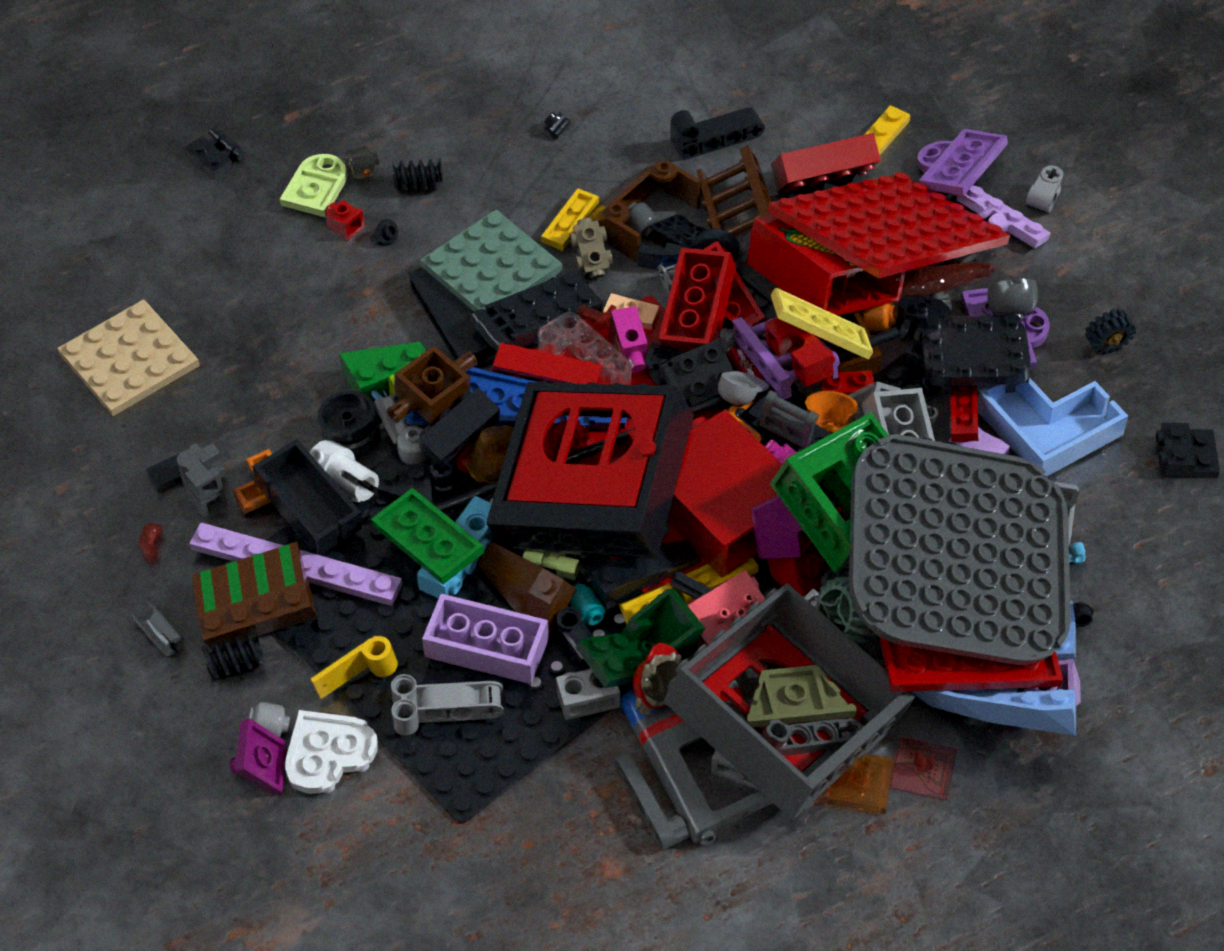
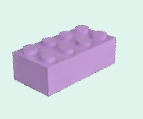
M441 594L422 638L424 655L426 658L532 684L549 639L548 620Z

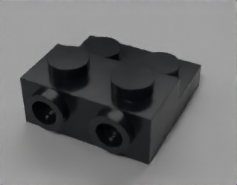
M1162 423L1161 429L1156 431V445L1161 448L1159 452V467H1163L1165 478L1219 477L1220 468L1213 429H1190L1189 423Z

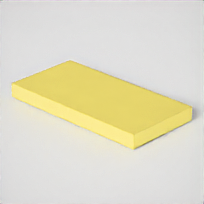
M775 288L772 292L771 298L778 319L868 360L870 359L873 349L865 328L778 288Z

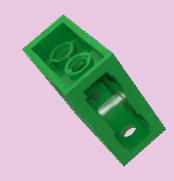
M872 412L788 457L770 482L771 487L834 573L849 565L851 478L855 463L867 448L866 443L872 445L877 440L889 436ZM820 486H825L849 520L844 521Z

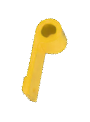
M374 636L312 677L311 681L318 696L322 699L366 668H369L375 676L387 677L395 672L398 661L389 640L383 636Z

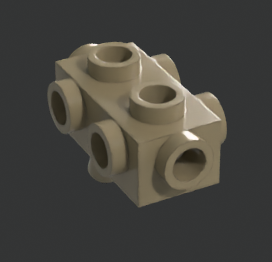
M591 218L580 219L577 221V225L573 226L572 233H569L571 245L576 247L578 256H575L578 271L582 270L584 278H602L605 276V273H608L609 265L613 264L610 249L605 250L603 242L607 241L605 227H599L598 220L592 221ZM596 254L599 257V260L592 261L590 257Z

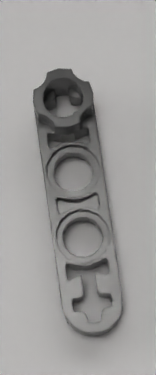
M840 718L793 725L784 724L780 720L774 719L769 722L761 736L781 755L790 756L839 749L853 737L851 733L855 735L863 726L853 718ZM817 731L826 732L830 740L825 741L821 739ZM791 735H800L805 743H796Z
M625 751L613 756L615 768L658 847L664 850L689 839V832L681 816L677 814L666 819L630 753Z

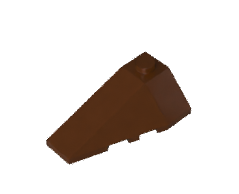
M493 542L490 543L477 564L515 612L548 620L549 636L557 625L559 611L567 608L577 591L576 588L564 579Z

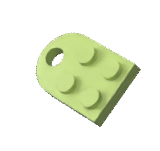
M317 154L305 159L280 198L281 206L326 217L327 207L335 202L347 180L345 164L341 159L330 154ZM324 165H332L330 168H322Z

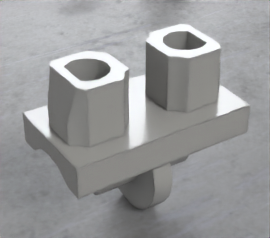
M397 394L380 398L373 402L382 420L379 428L381 432H388L393 444H397V437L403 429L417 426L406 424V416L398 423H395L394 419L389 417L387 409L401 400Z

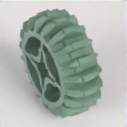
M835 577L834 580H828L826 586L821 587V595L815 596L817 603L814 607L861 648V644L867 643V635L873 634L872 630L862 621L854 608L849 591V577Z

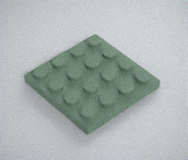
M497 209L420 259L422 268L474 312L479 309L486 310L487 304L546 282L563 270L560 261Z

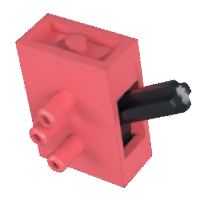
M746 570L713 590L681 572H676L670 583L675 589L696 599L688 606L705 627L704 632L696 643L698 648L704 644L709 646L713 638L721 630L728 631L730 625L737 617L742 616L744 618L756 602L761 604L765 599L759 590L757 580L752 575H749Z

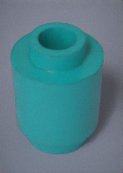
M585 584L575 586L574 588L577 591L569 603L570 607L577 609L581 613L582 622L585 625L598 624L603 619L605 607L592 588L587 587Z

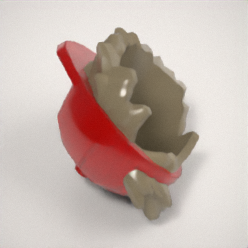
M664 643L654 645L646 660L636 668L632 685L636 696L635 708L640 710L642 715L651 714L653 709H659L667 705L664 702L669 691L667 685L677 676L675 670L683 661L682 656L673 647Z

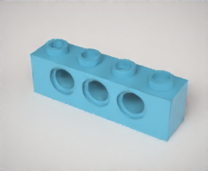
M474 496L455 523L484 546V551H486L495 537L486 524L492 503ZM481 555L444 585L421 567L417 573L419 590L438 599L441 594L456 595L462 586L464 578L467 574L470 575L474 571Z

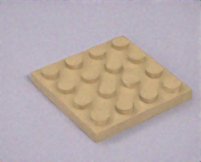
M144 299L57 348L63 360L112 416L200 366L198 358Z

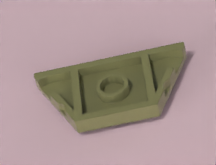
M818 665L762 670L746 723L751 727L767 726L774 719L780 720L784 724L847 718L855 717L857 710L853 703L849 705L840 696L841 690L827 679L826 674Z

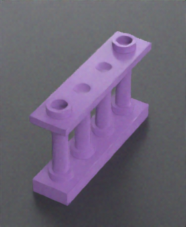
M742 317L732 320L736 343L781 399L784 400L791 397V385L793 381L799 378L793 373V370L788 371L781 367L792 362L791 353L779 357L769 352L772 348L766 341L760 340L757 337L765 333V322L752 326L748 325ZM819 337L821 343H822V344L826 347V349H827L828 346H827V345L823 342V340ZM832 351L835 362L833 363L834 375L831 377L835 379L838 378L840 361L837 353Z

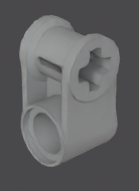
M1051 165L1042 169L1035 184L1029 190L1026 205L1048 213L1051 212L1061 191L1060 183L1063 178V171L1059 167Z

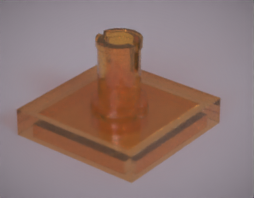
M871 754L857 757L854 765L830 786L828 805L886 814L894 758Z

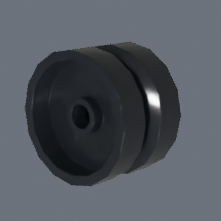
M352 390L338 392L328 397L318 410V422L322 430L323 440L331 441L350 449L354 453V457L370 452L377 445L381 437L379 421L373 401L364 393Z

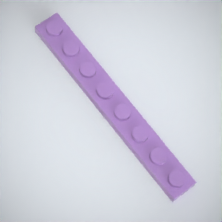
M200 523L189 543L191 550L233 562L284 546L205 523ZM300 550L309 583L393 606L403 585L402 578Z

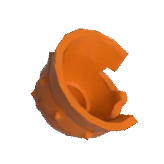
M820 391L812 393L805 401L807 412L813 411L819 414L816 424L831 434L855 421L853 417L858 410V404L848 395L834 391Z

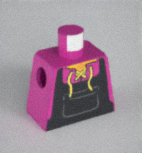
M631 306L611 311L608 338L621 367L630 366L633 373L643 371L646 368L644 361L647 352V339L637 307Z

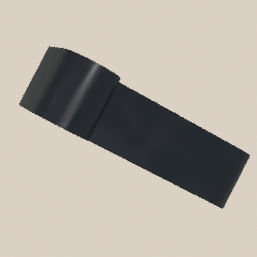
M751 107L697 123L690 112L681 110L676 112L670 121V139L682 159L694 158L756 139L765 131V125L755 109Z

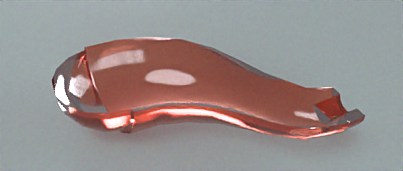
M964 262L924 266L909 270L905 274L901 296H922L946 291L977 278L989 277L991 272L996 271L995 266L985 262Z

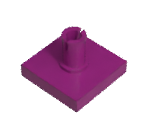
M250 718L240 721L237 756L230 759L229 768L236 776L244 777L271 795L280 794L283 792L287 742Z

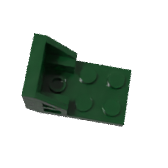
M675 588L667 589L635 613L628 621L622 633L580 639L575 648L605 688L632 684L636 668L646 660L650 650L657 643H664L673 647L682 656V660L687 659L704 632L705 627Z

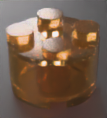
M509 425L488 427L480 433L469 448L465 464L470 475L479 483L483 481L490 484L499 480L513 427Z

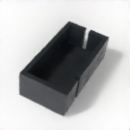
M295 439L253 466L254 483L268 499L271 498L275 508L316 555H322L336 546L338 538L344 541L362 529L361 511L298 439Z

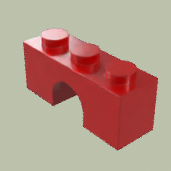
M778 317L765 322L766 342L779 357L791 353L793 373L806 387L834 375V354L829 348L826 349L818 336L778 319Z

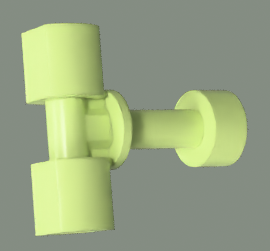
M524 552V559L542 568L556 570L557 576L576 580L579 573V560L566 557L564 553Z

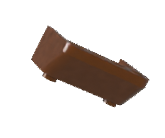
M668 161L657 162L637 172L587 216L592 221L598 220L599 227H605L607 241H603L604 243L638 263L637 251L641 244L640 233L624 224L629 218L628 206L630 204L643 202L660 187L696 210L700 207V180Z

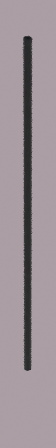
M894 327L868 337L871 347L899 337V331ZM844 348L835 350L839 360L855 354ZM718 395L692 405L690 409L693 415L696 416L728 402ZM628 431L617 434L614 447L627 442ZM605 439L568 453L565 464H572L602 452ZM498 481L434 506L445 513L470 503L474 496L479 498L487 497L495 493Z

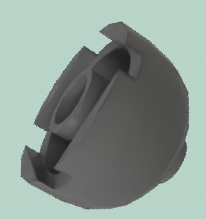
M1021 278V283L1012 284V279L990 285L986 292L988 304L993 314L1004 317L1014 314L1019 316L1020 322L1024 320L1023 317L1030 315L1036 309L1038 303L1037 282L1032 279Z

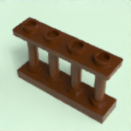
M749 145L740 148L742 159L736 165L708 178L702 169L697 170L700 180V192L704 196L701 198V202L705 210L708 211L709 215L706 216V220L711 229L724 230L723 221L753 207L758 209V212L755 213L756 216L725 230L734 236L750 230L753 227L754 218L771 215L767 212L768 204L771 200L758 158ZM739 173H747L748 176L745 177L744 181L714 195L712 186ZM748 189L753 192L749 199L719 212L718 203Z

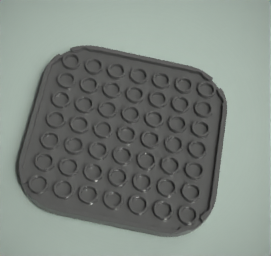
M903 435L888 436L877 440L876 443L866 448L860 455L853 468L851 478L849 591L852 603L859 617L874 633L883 639L903 646L1015 665H1030L1047 659L1065 641L1071 621L1068 510L1064 495L1057 484L1053 485L1044 475L1046 471L1041 467L1020 457Z

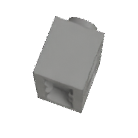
M591 668L576 673L567 672L562 676L556 677L557 694L565 720L620 708L619 687L598 688L597 686L602 685V683Z

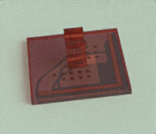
M900 736L890 788L947 800L957 748Z

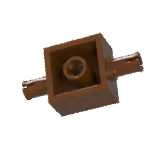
M435 345L394 374L395 394L401 400L387 409L389 417L394 419L395 423H398L406 415L416 411L430 425L433 424L445 410L456 407L459 404L460 398L470 391L471 377L466 372L477 365L476 357L473 354L469 356L471 352L466 351L458 359L452 361Z

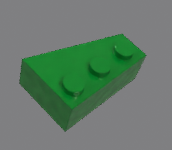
M421 342L344 352L339 353L342 373L353 391L362 392L375 402L376 400L371 392L377 391L384 398L386 397L382 391L384 389L389 396V377L426 352Z

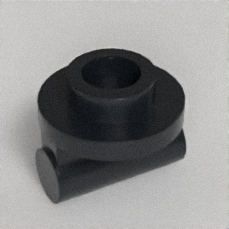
M553 111L544 120L546 124L544 129L550 133L553 139H558L571 122L561 112L556 114Z
M390 219L381 220L377 225L376 231L371 235L370 240L374 244L379 242L391 244L395 242L398 237L396 223Z

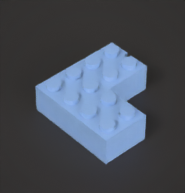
M1031 378L1029 383L1024 382L1016 386V391L1011 393H1005L1004 385H987L978 391L977 397L978 413L1006 444L1010 445V448L1018 457L1029 460L1045 470L1044 475L1046 477L1123 436L1128 415L1114 400L1109 402L1110 396L1096 381L1054 403Z

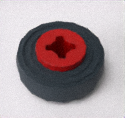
M708 229L701 232L697 237L695 249L703 250L718 241L724 252H730L734 262L737 260L740 244L733 234L725 230Z

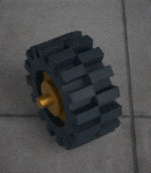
M1112 309L1110 313L1104 312L1102 317L1097 316L1095 318L1096 321H1091L1089 323L1090 327H1086L1085 336L1095 353L1106 355L1109 351L1113 353L1115 349L1121 350L1122 345H1128L1130 343L1128 340L1134 338L1133 334H1136V328L1124 310L1117 309L1115 311V309Z

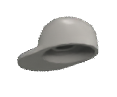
M738 371L722 373L718 383V393L728 403L739 406L751 403L758 392L769 389V384L764 380Z

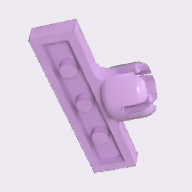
M972 185L964 196L958 195L956 198L957 201L982 216L984 221L1000 226L1002 231L1014 235L1033 248L1040 246L1049 239L1051 232L1044 229L1042 225L1024 217L1021 212L1011 209L1003 204L1000 199L990 196L978 186Z

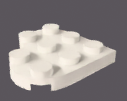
M299 710L285 763L290 786L293 789L308 794H327L332 792L343 772H364L369 768L370 763L378 752L377 735L365 720L356 717Z

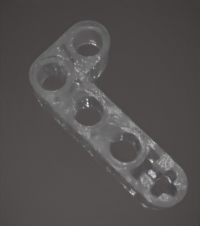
M571 312L563 313L539 329L538 350L555 355H560L569 350L579 360L601 364V380L606 384L621 383L623 385H631V362L577 314Z

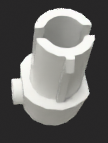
M327 440L319 442L311 449L309 453L342 491L352 498V502L360 503L374 495V493L358 484V479L365 480L378 487V475L355 461L354 453L350 449Z

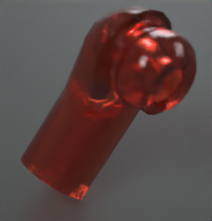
M152 522L143 527L138 541L146 560L149 562L159 557L153 541L154 538H159L160 534H162V527Z

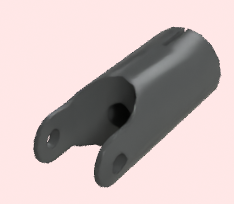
M145 600L153 610V615L148 620L142 622L131 612L130 614L134 622L163 655L172 656L176 654V650L179 651L183 647L184 639L158 609Z

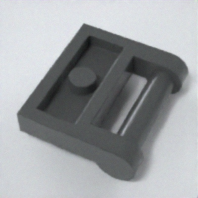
M770 390L763 404L759 426L803 448H807L812 441L819 414L813 411L809 413L779 398L777 393Z

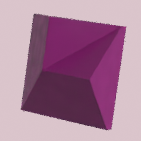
M779 496L751 508L759 558L801 557L807 535Z

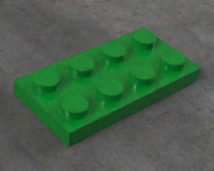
M413 488L371 518L372 525L443 585L485 552L484 546Z

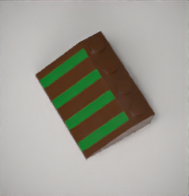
M297 542L192 575L197 617L203 641L211 651L213 643H217L219 648H222L224 640H228L230 645L234 644L235 637H239L241 641H244L246 634H250L254 638L256 637V631L257 635L260 636L318 617Z

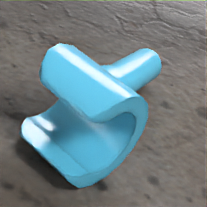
M1077 542L1069 547V563H1083L1086 558L1083 543Z

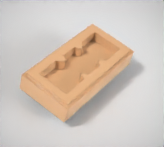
M610 294L603 310L604 318L610 319L611 311L636 306L643 328L652 330L659 313L658 305Z

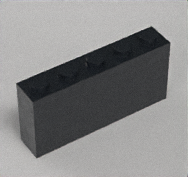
M421 267L408 272L411 291L453 360L458 359L466 351H470L471 354L469 356L473 354L477 359V365L474 368H481L494 363L496 353L470 324L469 320L474 311L424 268Z

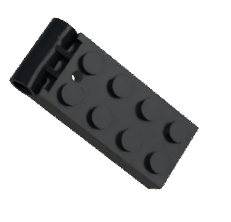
M573 270L487 304L486 310L479 309L475 311L469 321L497 354L500 343L526 347L600 317L603 301L578 273Z

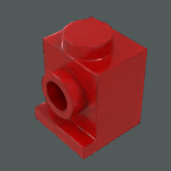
M344 200L337 204L333 202L326 209L327 226L346 240L351 239L365 227L363 210L354 208Z

